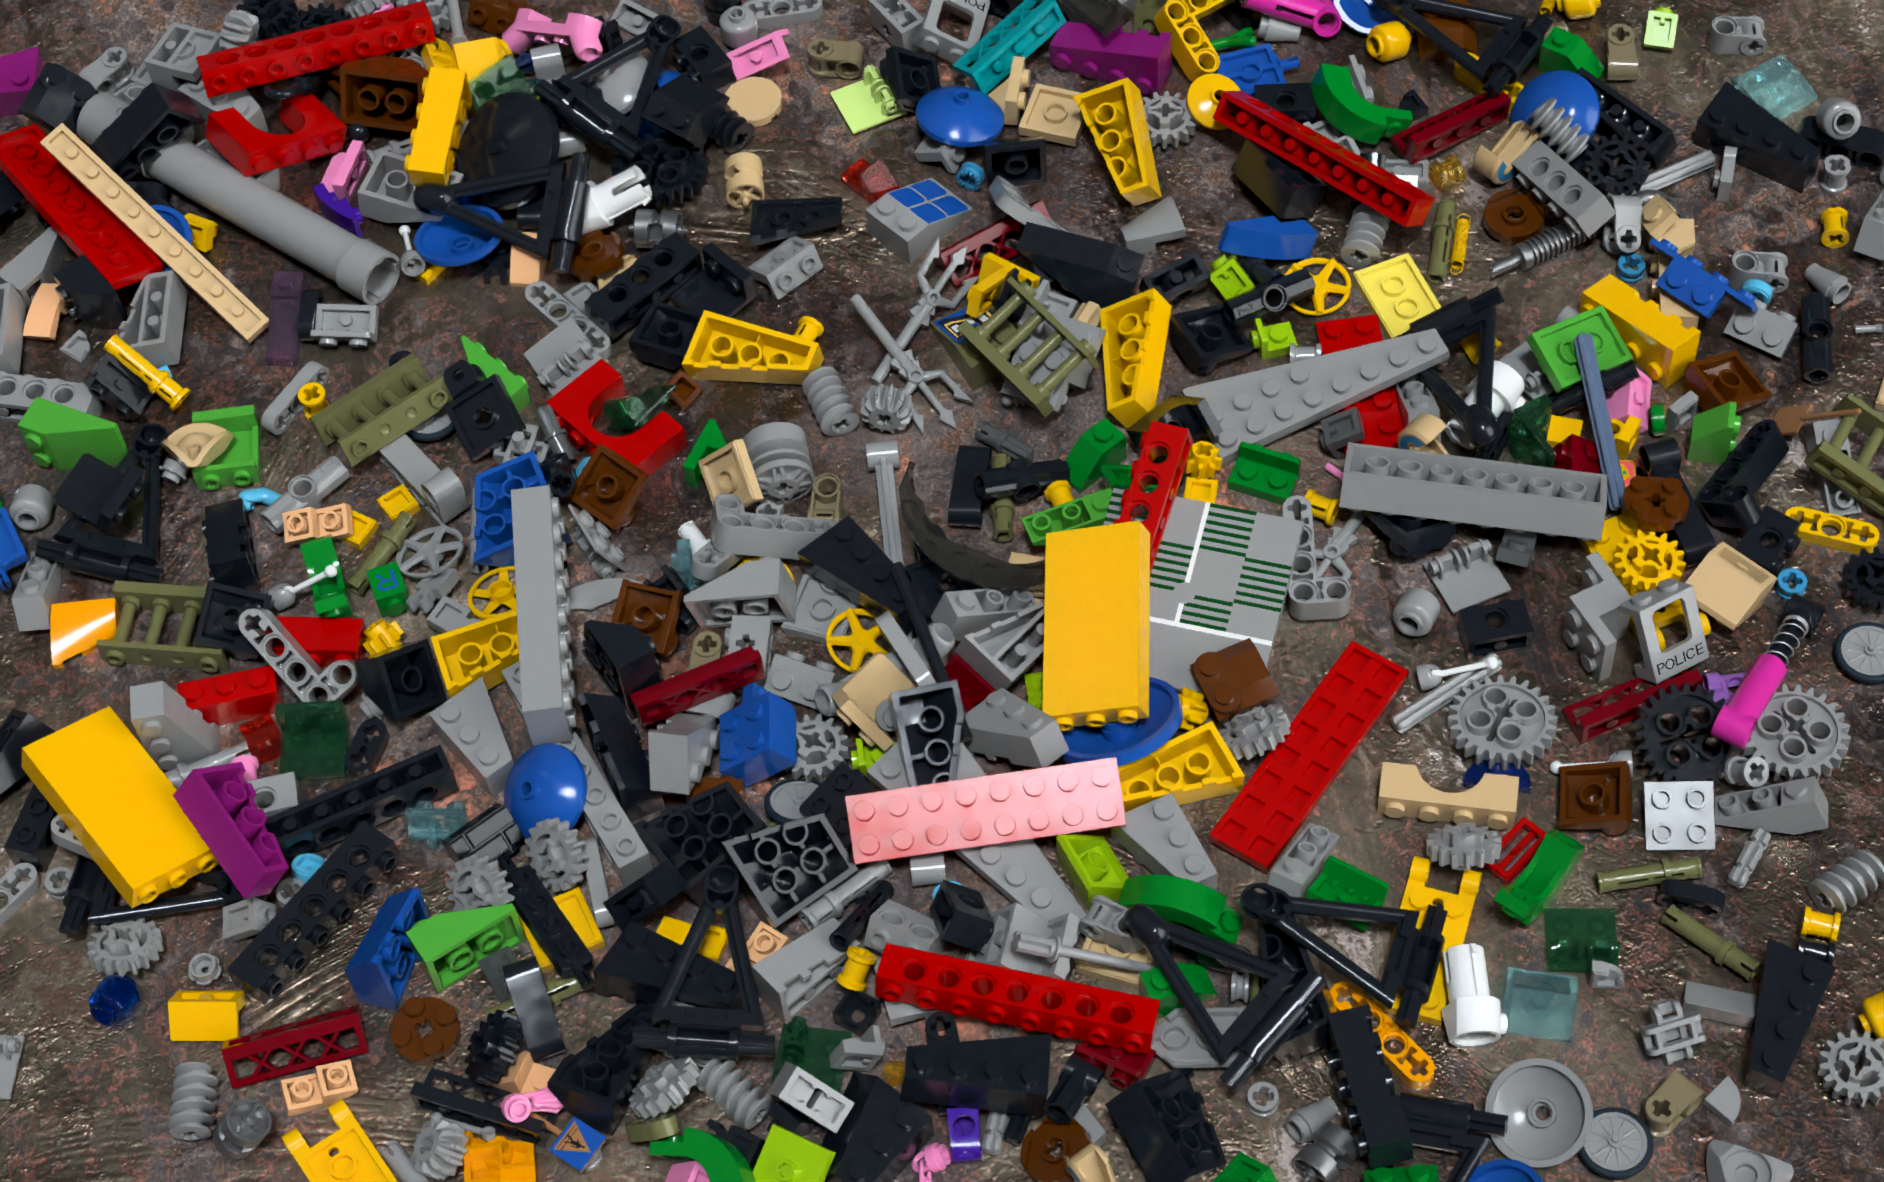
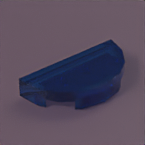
M1483 760L1478 765L1474 762L1467 769L1462 786L1474 787L1485 773L1519 777V793L1531 794L1529 774L1521 764L1520 769H1517L1513 763H1508L1507 769L1503 770L1501 764L1497 762L1492 769H1489L1487 760Z

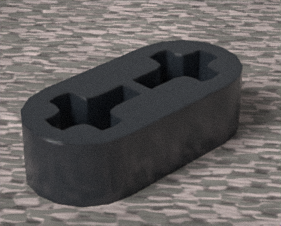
M1239 0L1234 1V4L1230 3L1217 10L1238 31L1246 27H1251L1254 31L1259 26V13L1242 8Z
M304 290L297 322V333L300 341H316L310 337V330H315L317 303L324 304L323 292L321 290Z
M369 719L359 726L344 759L351 777L360 779L376 771L390 739L383 721ZM378 731L380 736H373L371 741H369L367 735H374ZM365 756L367 763H361L359 767H356L355 762L360 763Z
M1676 879L1663 880L1660 883L1657 895V902L1665 908H1669L1674 904L1685 913L1705 918L1721 917L1726 901V896L1717 889Z

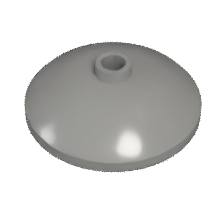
M636 53L595 75L589 81L597 82L598 88L602 89L605 102L622 114H626L633 107L648 61L643 55Z
M1532 1058L1512 1064L1494 1080L1486 1098L1485 1112L1507 1115L1509 1118L1505 1137L1490 1135L1493 1142L1508 1158L1523 1162L1530 1167H1552L1568 1161L1581 1150L1592 1129L1593 1104L1586 1085L1574 1071L1557 1061ZM1544 1106L1550 1110V1116L1546 1120H1543L1539 1115L1540 1109Z

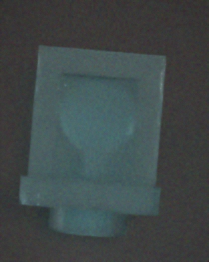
M677 539V552H671V567L677 571V575L681 577L684 584L690 590H696L710 581L700 580L692 576L690 573L692 561L690 539Z

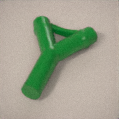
M1246 27L1230 36L1211 40L1210 42L1214 49L1219 51L1234 47H1254L1256 45V38L1253 36V29Z

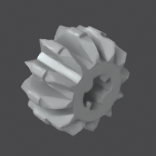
M232 9L225 16L219 34L220 51L257 42L258 30L260 28L258 17L247 11Z
M879 383L877 387L870 386L864 397H862L860 404L862 421L869 423L870 428L880 429L881 433L884 430H888L894 434L896 430H905L906 425L912 419L914 404L912 396L905 394V388L897 389L893 386V383L891 386Z
M434 1118L431 1123L424 1122L422 1131L416 1132V1142L410 1146L414 1149L410 1157V1161L415 1163L414 1170L435 1180H445L448 1176H455L457 1166H463V1156L469 1152L465 1148L469 1137L464 1135V1128L444 1118Z

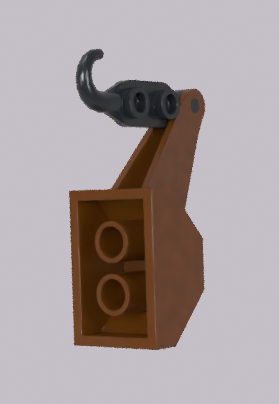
M380 56L348 61L342 65L294 76L289 79L288 88L272 90L267 85L264 88V93L274 99H291L298 94L311 93L312 89L324 80L341 97V121L344 124L358 123L367 127L411 132L413 128L417 129L418 103H423L422 83L424 77H429V72L412 59Z

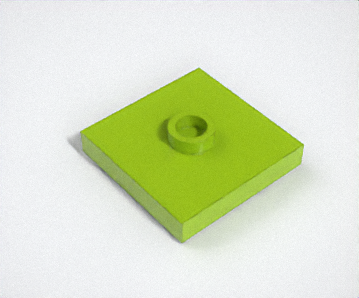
M772 1124L753 1170L755 1182H824L836 1152L779 1125Z

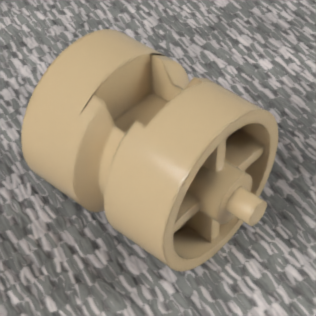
M739 152L729 156L724 162L726 200L734 208L751 209L753 200L765 199L762 160L759 156L749 152Z

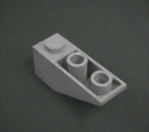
M1884 189L1864 217L1853 251L1882 261L1884 260Z
M49 226L44 233L0 270V284L11 282L27 303L26 308L29 309L41 283H54L55 278L53 274L59 271L69 246Z
M1417 374L1394 384L1404 428L1419 414H1431L1440 418V409L1430 388ZM1440 433V434H1438L1436 437H1437L1438 440L1441 442V433Z
M1842 418L1812 422L1803 427L1807 454L1823 440L1828 443L1830 442ZM1847 437L1841 452L1852 458ZM1812 468L1827 513L1839 516L1862 513L1860 500Z
M31 552L30 560L27 561L11 598L19 632L50 629L51 604L59 603L63 563L36 557L35 552Z
M1023 585V586H1011V587H998V588H1020V587H1026V586H1028V585ZM986 588L950 591L943 594L931 615V619L933 622L946 624L953 632L955 640L961 641L965 635L972 632L976 633L989 627L992 623L1008 619L1016 615L1017 612L1037 603L1029 588L1016 590Z
M1812 776L1715 796L1714 819L1715 824L1753 830L1761 828L1768 832L1796 835L1828 828L1829 803L1816 777Z
M1309 823L1271 870L1267 884L1283 890L1289 896L1305 898L1307 889L1320 876L1326 859L1332 854L1339 842L1340 835L1329 831L1323 826Z

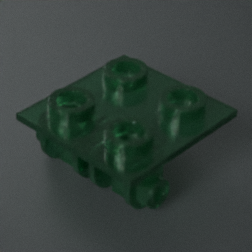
M673 384L647 388L639 397L629 396L607 400L604 403L603 411L612 423L606 429L608 431L618 429L623 431L627 428H640L650 419L648 414L654 408H660L670 400L671 396L669 394L677 386Z
M1544 908L1548 972H1590L1592 960L1611 963L1619 967L1620 942H1617L1614 908Z
M793 1017L791 1022L783 1024L771 1085L784 1063L789 1062L838 1093H841L845 1069L831 1068L829 1055L843 1039L851 1038L852 1032L808 1027L805 1018Z

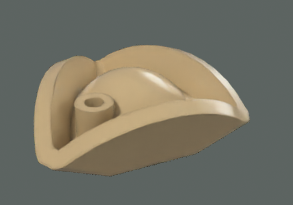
M206 422L191 423L174 431L160 445L186 469L206 467L226 450L235 434L216 424Z

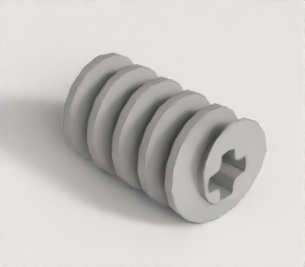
M1551 97L1541 103L1525 120L1533 118L1534 121L1530 129L1534 130L1541 127L1542 130L1538 138L1542 139L1549 136L1550 139L1547 146L1550 148L1557 145L1558 149L1555 153L1559 156L1566 154L1567 156L1564 161L1569 164L1589 145H1586L1590 136L1588 133L1578 136L1581 130L1580 124L1569 127L1573 117L1567 115L1561 118L1565 108L1559 106L1553 109L1557 100L1555 97Z
M1364 203L1358 204L1353 210L1346 237L1341 247L1340 256L1342 260L1354 268L1364 269L1369 267L1371 262L1376 261L1380 256V250L1383 247V240L1386 237V231L1389 228L1391 218Z
M825 366L811 372L803 381L802 389L808 403L811 405L817 422L820 424L821 431L831 437L846 435L853 431L860 422L859 416L855 413L850 397L846 395V389L842 386V381L838 377L837 371L833 367Z
M1866 848L1857 849L1851 853L1850 857L1843 858L1839 864L1833 865L1829 871L1822 873L1819 879L1816 878L1809 883L1808 891L1811 899L1822 913L1832 915L1834 910L1843 914L1847 911L1846 905L1850 907L1855 906L1857 898L1865 899L1867 897V890L1874 892L1878 889V883L1884 884V866L1870 850Z
M713 1058L701 1070L700 1076L697 1077V1089L705 1092L706 1097L714 1101L719 1109L724 1110L727 1117L734 1119L738 1127L744 1130H751L767 1115L774 1102V1097L767 1095L762 1098L764 1088L762 1086L753 1088L755 1082L752 1077L743 1080L745 1071L742 1068L734 1070V1060H727L721 1063L722 1059Z
M185 1062L175 1067L174 1075L176 1078L172 1085L174 1091L171 1095L172 1105L169 1109L171 1117L167 1125L169 1128L168 1134L173 1138L194 1141L207 1139L212 1135V1130L206 1126L214 1122L213 1116L208 1113L215 1110V1104L209 1100L215 1099L217 1096L216 1090L212 1087L217 1086L219 1079L209 1074L213 1069L206 1063Z

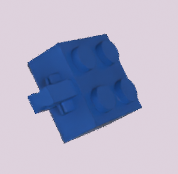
M752 682L744 686L741 705L719 715L720 773L725 776L743 779L744 786L748 787L797 764L796 712L791 703L769 691L767 692L765 688L758 686L756 683Z

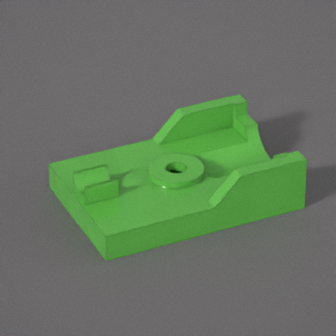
M1603 305L1534 332L1526 338L1538 360L1536 364L1541 366L1542 374L1547 375L1556 393L1583 382L1574 344V338L1579 334L1590 333L1592 335L1600 371L1603 369L1607 371L1630 359H1634Z

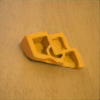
M115 598L51 604L50 638L54 669L64 667L63 661L79 653H82L84 657L94 652L97 640L113 641L121 615V610Z
M464 1130V1135L469 1137L468 1143L465 1146L469 1152L463 1156L464 1182H536L534 1143L521 1140L510 1141L498 1135L491 1141H485L481 1138L473 1137L472 1132Z

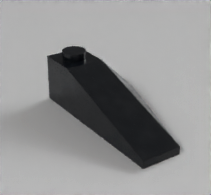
M1026 222L1016 248L1019 254L1039 270L1049 274L1058 281L1064 290L1073 293L1083 303L1092 301L1099 304L1101 309L1129 298L1145 257L1143 254L1113 243Z
M14 708L0 727V795L26 775L25 771L21 768L22 748L56 732L29 713Z

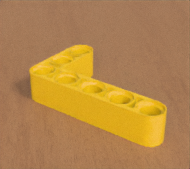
M1168 0L1155 14L1154 23L1160 34L1161 32L1171 33L1172 54L1190 81L1194 82L1195 79L1204 74L1214 73L1220 65V58L1197 20L1236 0Z

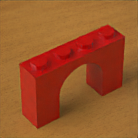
M312 93L304 95L298 94L291 99H282L279 119L293 132L292 134L278 135L261 131L250 124L232 107L209 113L205 138L243 176L249 177L343 151L347 126Z
M602 359L546 402V405L549 404L552 407L561 429H566V435L576 448L580 449L582 447L589 456H592L598 444L601 443L642 469L649 477L688 446L684 427L664 410L639 430L626 436H607L593 428L599 415L626 394L622 375Z

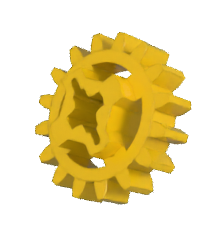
M1637 530L1636 538L1629 534L1625 535L1624 543L1618 542L1613 555L1614 575L1621 576L1620 583L1623 586L1628 583L1631 585L1630 593L1632 594L1637 589L1642 590V592L1649 591L1657 587L1660 581L1669 578H1675L1681 582L1686 562L1683 561L1685 553L1682 550L1676 551L1678 546L1676 540L1668 543L1666 541L1668 534L1666 533L1662 534L1659 538L1655 536V532H1649V535L1644 536L1641 530ZM1628 556L1631 557V561H1630V562H1631L1632 564H1631L1630 566H1629V564H1628V562H1627ZM1667 561H1669V563H1670V570H1669V571L1666 569V568H1667V563H1666Z

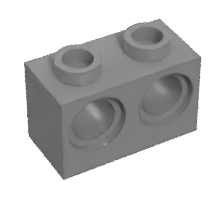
M888 899L870 916L863 945L882 954L886 943L942 955L945 940H942L934 919Z
M789 1062L784 1063L767 1091L833 1133L838 1132L855 1104L828 1085Z

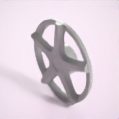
M441 523L440 526L422 530L409 539L405 538L403 547L396 556L400 572L411 578H428L442 573L460 558L464 549L463 536L457 529ZM444 533L454 535L458 539L455 542L440 543ZM433 534L428 542H417L422 537ZM408 548L417 552L402 563L403 556ZM458 550L448 563L442 567L439 566V562L444 558L446 551ZM421 562L424 566H429L431 571L411 573L408 569Z

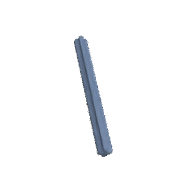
M1582 333L1574 338V344L1602 474L1607 475L1608 503L1611 511H1622L1621 504L1625 485L1594 341L1590 333Z

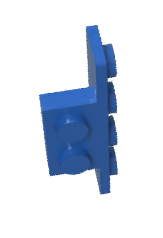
M1652 237L1648 242L1655 252L1671 261L1655 285L1707 320L1710 319L1725 296L1754 315L1759 310L1754 302L1756 298L1743 288H1739L1738 291L1728 286L1730 281L1716 271L1712 275L1702 269L1703 263L1691 255L1684 258L1676 252L1678 248L1668 240L1663 238L1659 242Z

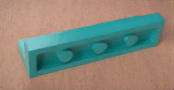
M1024 0L960 57L952 67L955 72L968 77L975 89L987 94L1010 73L1013 56L1025 57L1026 59L1067 21L1056 0ZM1037 3L1040 4L1035 9L1030 10ZM1019 23L1015 27L1010 28L1012 25ZM972 61H976L970 68L967 67Z

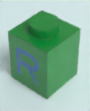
M397 561L366 571L382 618L398 615L409 609L406 603L409 595Z

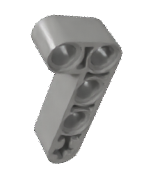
M558 42L529 49L537 84L542 79L551 83L552 79L557 80L562 75H566ZM565 126L559 129L560 148L558 158L570 156L577 152H587L582 132L575 127H572L570 132L566 131Z
M406 434L401 435L375 452L382 465L401 484H404L411 495L439 524H446L469 508L463 485L453 470L449 467L440 470Z
M722 493L715 497L709 527L712 545L717 551L722 553L800 560L797 552L837 523L826 519L748 513L744 511L743 502L738 496Z
M1291 496L1283 503L1282 517L1290 519L1300 517V520L1304 521V529L1300 541L1304 544L1299 545L1287 592L1289 612L1298 620L1342 618L1348 614L1351 607L1350 583L1342 577H1317L1312 506L1310 501L1303 496ZM1297 570H1305L1306 572L1299 573V572H1296V571H1297ZM1332 596H1340V597H1342V598H1340V599H1333V598H1331V597H1332ZM1299 598H1307V599H1309V600L1300 601V600H1298V599H1299Z
M247 609L240 615L238 625L242 634L309 709L314 711L332 709L361 683L355 666L356 660H338L323 671L268 609ZM254 617L261 618V620L258 623L261 628H253V626L256 623ZM265 631H273V632L270 633V634H267ZM277 638L283 641L285 647L284 652L280 656L274 653L272 647L273 642ZM298 663L303 664L306 668V675L303 680L297 679L294 675V668ZM344 665L349 667L352 673L348 683H344L339 676V671ZM319 687L324 688L328 695L327 701L323 705L318 703L315 697Z

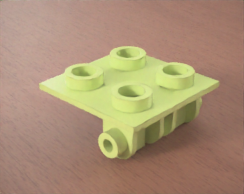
M868 65L864 68V80L830 92L833 101L853 134L907 114L906 110L900 109L890 83L882 78L879 68L873 65Z

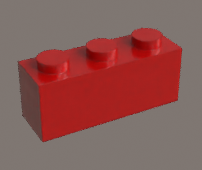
M275 616L320 667H328L338 660L352 659L357 661L366 656V649L362 645L367 638L363 633L366 629L363 618ZM265 631V632H266L267 634H270V633H272L273 631ZM277 638L273 642L274 653L278 656L282 655L285 649L283 641ZM298 663L295 667H304V665ZM344 665V666L341 667V670H349V669H350V668L347 667L346 665Z
M270 665L177 684V692L186 699V705L192 710L198 709L201 711L203 719L209 724L214 722L217 725H223L285 712L283 685L278 673Z

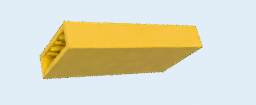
M1138 520L1046 533L1042 711L1056 719L1061 731H1070L1074 726L1083 725L1102 727L1108 722L1117 721L1131 724L1137 722L1138 719L1149 718V531Z
M110 706L22 748L21 768L131 908L142 903H150L159 894L171 888H178L185 884L188 879L199 873H207L219 864L173 797L177 789Z

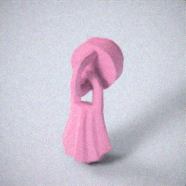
M547 1087L531 1093H512L500 1102L504 1117L514 1123L526 1120L531 1112L557 1114L564 1108L563 1104Z
M935 1142L926 1145L924 1151L914 1156L912 1169L915 1173H919L918 1182H932L931 1171L936 1173L946 1169L947 1165L951 1163V1154L945 1144Z

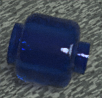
M115 974L107 975L89 996L88 1004L91 1016L98 1023L105 1026L122 1025L139 1006L141 996L135 981L125 975L122 977Z

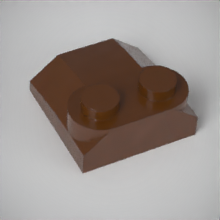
M1445 0L1472 6L1471 3L1465 0ZM1416 9L1419 15L1462 49L1478 56L1474 20ZM1414 29L1419 62L1452 59Z
M1737 350L1689 362L1684 370L1685 387L1688 392L1691 390L1699 396L1698 405L1704 412L1730 401L1737 402V412L1767 401L1773 395L1743 361Z
M599 443L576 480V484L572 488V494L566 497L610 528L619 531L621 527L628 525L634 518V505L649 476L620 454Z
M623 579L611 623L636 626L643 636L648 634L657 648V652L654 655L668 656L675 650L678 644V633L675 629L683 592L647 586Z
M1250 638L1218 652L1203 653L1196 659L1195 663L1190 665L1220 725L1232 720L1237 714H1244L1254 707H1258L1280 696L1267 667Z
M1627 761L1559 767L1561 776L1559 829H1601L1606 834L1617 835L1629 828L1632 822V782L1630 767Z

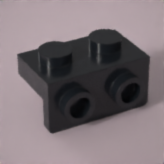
M108 352L100 358L82 381L89 387L88 390L94 397L105 400L113 407L112 410L117 416L125 420L128 419L130 422L142 415L144 412L142 409L153 396L147 388L148 385Z

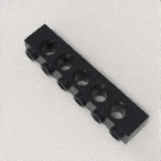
M438 745L270 816L265 822V827L268 832L275 835L286 862L290 863L301 854L313 853L346 839L363 820L374 827L459 791L445 753L441 745Z
M363 820L229 965L227 971L233 983L263 1005L271 998L276 997L292 974L304 967L307 958L317 947L325 944L332 930L350 916L353 907L363 897H367L372 892L375 883L383 874L390 872L394 868L397 859L400 857L394 841ZM362 862H367L364 866L356 867ZM344 886L342 890L334 892L335 889ZM322 911L319 915L312 916L315 912ZM299 936L298 939L289 941L292 937ZM276 961L274 965L265 967L269 962Z

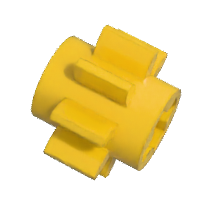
M1206 441L1193 443L1186 463L1185 473L1197 478V480L1201 478L1213 479L1215 470H1221L1223 458L1218 457L1220 449L1215 448L1213 444Z
M383 618L378 619L363 632L367 638L362 645L370 655L403 644L400 641V635L404 631L395 620L391 623L390 621L386 623Z
M1183 687L1182 693L1178 694L1183 708V718L1179 728L1191 731L1194 729V724L1201 725L1205 722L1209 708L1208 704L1203 701L1204 694Z

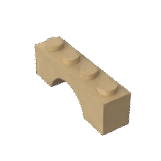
M1679 218L1658 241L1660 242L1663 238L1668 240L1678 248L1676 252L1684 258L1688 255L1693 256L1695 248L1694 219ZM1649 234V236H1648V242H1649V241L1651 240V238L1653 237V236L1650 235V234ZM1654 251V255L1651 254L1649 260V273H1655V279H1651L1650 297L1656 298L1660 312L1666 316L1673 313L1682 319L1681 325L1689 329L1692 326L1697 328L1699 314L1655 285L1671 261Z
M1383 762L1377 813L1385 814L1391 818H1401L1404 816L1420 818L1426 822L1439 820L1454 822L1455 824L1472 822L1476 823V825L1488 826L1496 830L1512 829L1516 817L1519 777L1485 773L1482 779L1471 789L1458 793L1439 791L1427 784L1421 777L1417 765Z

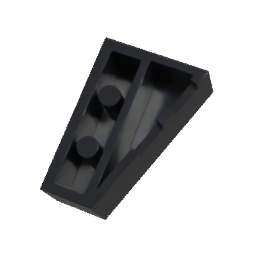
M1246 139L1231 168V171L1239 180L1247 185L1280 219L1313 217L1329 187L1316 176L1250 139Z
M243 499L206 506L205 520H202V528L207 539L205 550L210 568V581L261 592L250 518Z

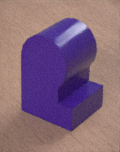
M946 1109L953 1163L981 1161L979 1109Z

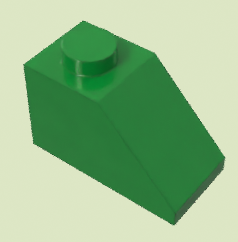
M1555 26L1541 45L1538 70L1545 73L1556 70L1576 73L1582 67L1600 80L1605 73V67L1582 37Z
M1103 418L1080 436L1065 460L1070 468V485L1078 493L1083 492L1101 478L1100 467L1103 464L1118 465L1127 458L1126 436L1106 418Z
M1176 962L1201 1003L1217 998L1215 988L1204 966ZM1159 967L1139 973V992L1141 996L1160 1000L1158 1019L1165 1017L1175 1008H1184Z

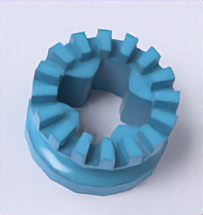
M965 162L955 177L957 183H961V187L965 186L964 189L968 188V191H977L981 186V182L984 181L986 173L976 163Z
M1625 253L1618 259L1616 274L1622 282L1626 281L1628 284L1629 282L1634 284L1636 281L1638 283L1644 277L1646 262L1637 253ZM1626 264L1627 266L1630 265L1631 267L1637 268L1633 271L1631 268H1626Z
M1794 568L1781 571L1775 586L1777 595H1780L1779 597L1781 599L1784 598L1785 601L1789 600L1794 592L1803 596L1807 586V577L1803 572ZM1793 580L1792 582L1796 585L1795 589L1789 588L1787 581Z

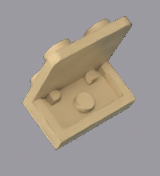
M1013 56L1010 75H1007L987 93L1001 107L1004 113V124L1018 125L1020 112L1025 110L1026 92L1024 90L1025 87L1030 85L1031 75L1030 70L1025 67V57ZM967 77L965 86L974 88L970 79Z
M877 652L832 695V698L839 707L836 711L838 716L849 726L854 722L861 729L858 734L870 747L877 744L885 752L894 741L887 731L877 724L875 710L883 700L888 699L891 692L917 686L883 653Z

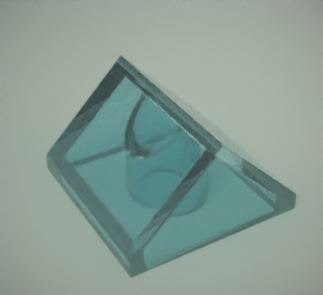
M1507 967L1502 1013H1505L1508 1018V1028L1505 1034L1571 1043L1578 995V977Z

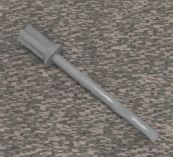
M1015 931L1013 934L1014 940L1011 942V949L1042 956L1051 963H1054L1060 955L1137 972H1144L1158 967L1150 963L1061 945L1059 935L1044 937Z

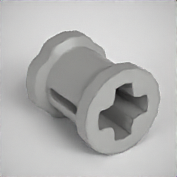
M1830 155L1824 160V174L1820 177L1819 186L1825 193L1837 195L1844 192L1847 187L1846 176L1851 171L1850 160L1843 155Z
M1290 343L1289 363L1321 355L1320 343H1316L1315 347L1296 346L1295 343Z
M1732 756L1725 762L1723 774L1729 784L1737 786L1746 784L1750 787H1760L1768 780L1769 767L1767 762L1761 757H1750L1747 759L1745 757Z

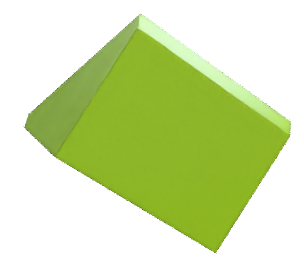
M1081 834L1058 835L1056 837L1057 861L1087 911L1092 906L1090 901L1094 895L1105 896L1113 902L1119 900L1124 882L1129 877L1105 837Z

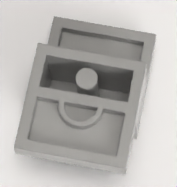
M173 22L132 76L130 82H139L146 85L153 82L177 92V89L187 80L197 82L201 73L196 57L218 52L220 50V33Z
M1048 311L1079 341L1085 338L1097 351L1093 355L1096 359L1106 330ZM1044 321L1039 338L1029 335L1016 347L1011 364L1013 366L1017 363L1021 364L1055 330ZM1065 340L1062 341L1029 373L1031 377L1027 380L1033 386L1037 382L1041 384L1075 349ZM1085 359L1049 393L1051 396L1047 400L1054 408L1053 411L1059 412L1069 384L1083 389L1086 388L1093 367ZM1005 379L1001 392L1027 401Z
M1596 551L1585 557L1579 593L1569 597L1563 637L1569 647L1576 649L1586 671L1592 672L1598 681H1602L1611 675L1617 640L1627 634L1630 614L1621 612L1619 605L1631 600V596Z
M1015 902L990 913L994 921V930L991 938L984 942L980 952L968 948L965 960L1065 980L1070 970V957L1059 955L1058 959L1051 963L1042 956L1011 949V942L1014 940V932L1021 931L1044 937L1059 935L1061 945L1073 947L1078 938L1077 929L1080 918L1069 912L1047 920Z

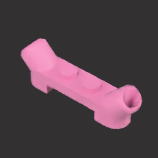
M519 8L514 23L502 34V39L515 54L526 52L535 42L544 45L558 42L560 46L568 48L571 44L575 57L585 62L594 60L601 56L603 52L599 40L603 23L596 18L584 14L568 13L566 23L563 24L553 23L551 18L532 9Z

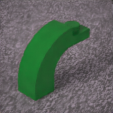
M1321 63L1310 82L1313 98L1323 116L1338 130L1361 142L1376 145L1381 137L1391 138V136L1408 129L1413 121L1412 112L1409 110L1376 106L1362 98L1352 84L1349 67Z
M332 534L301 542L300 549L309 579L323 572L328 565H334L337 568L336 576L332 578L326 577L311 585L316 614H319V617L331 618L351 615V602Z
M1557 829L1546 833L1534 857L1523 873L1513 883L1498 890L1494 901L1499 903L1498 908L1527 926L1534 922L1561 890L1586 847Z
M1145 874L1126 879L1117 903L1127 908L1135 904H1146L1162 915L1167 921L1185 924L1204 935L1236 944L1244 919L1242 914L1225 904L1227 897L1220 892L1203 884L1170 875Z
M684 1127L683 1136L672 1135L663 1138V1141H650L649 1155L662 1159L696 1160L706 1170L710 1182H755L753 1172L743 1154L730 1142L717 1135Z

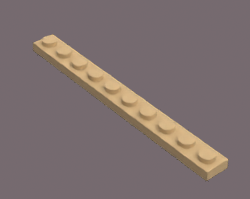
M63 123L57 126L40 142L42 147L160 260L171 270H174L181 280L249 344L271 324L267 316Z

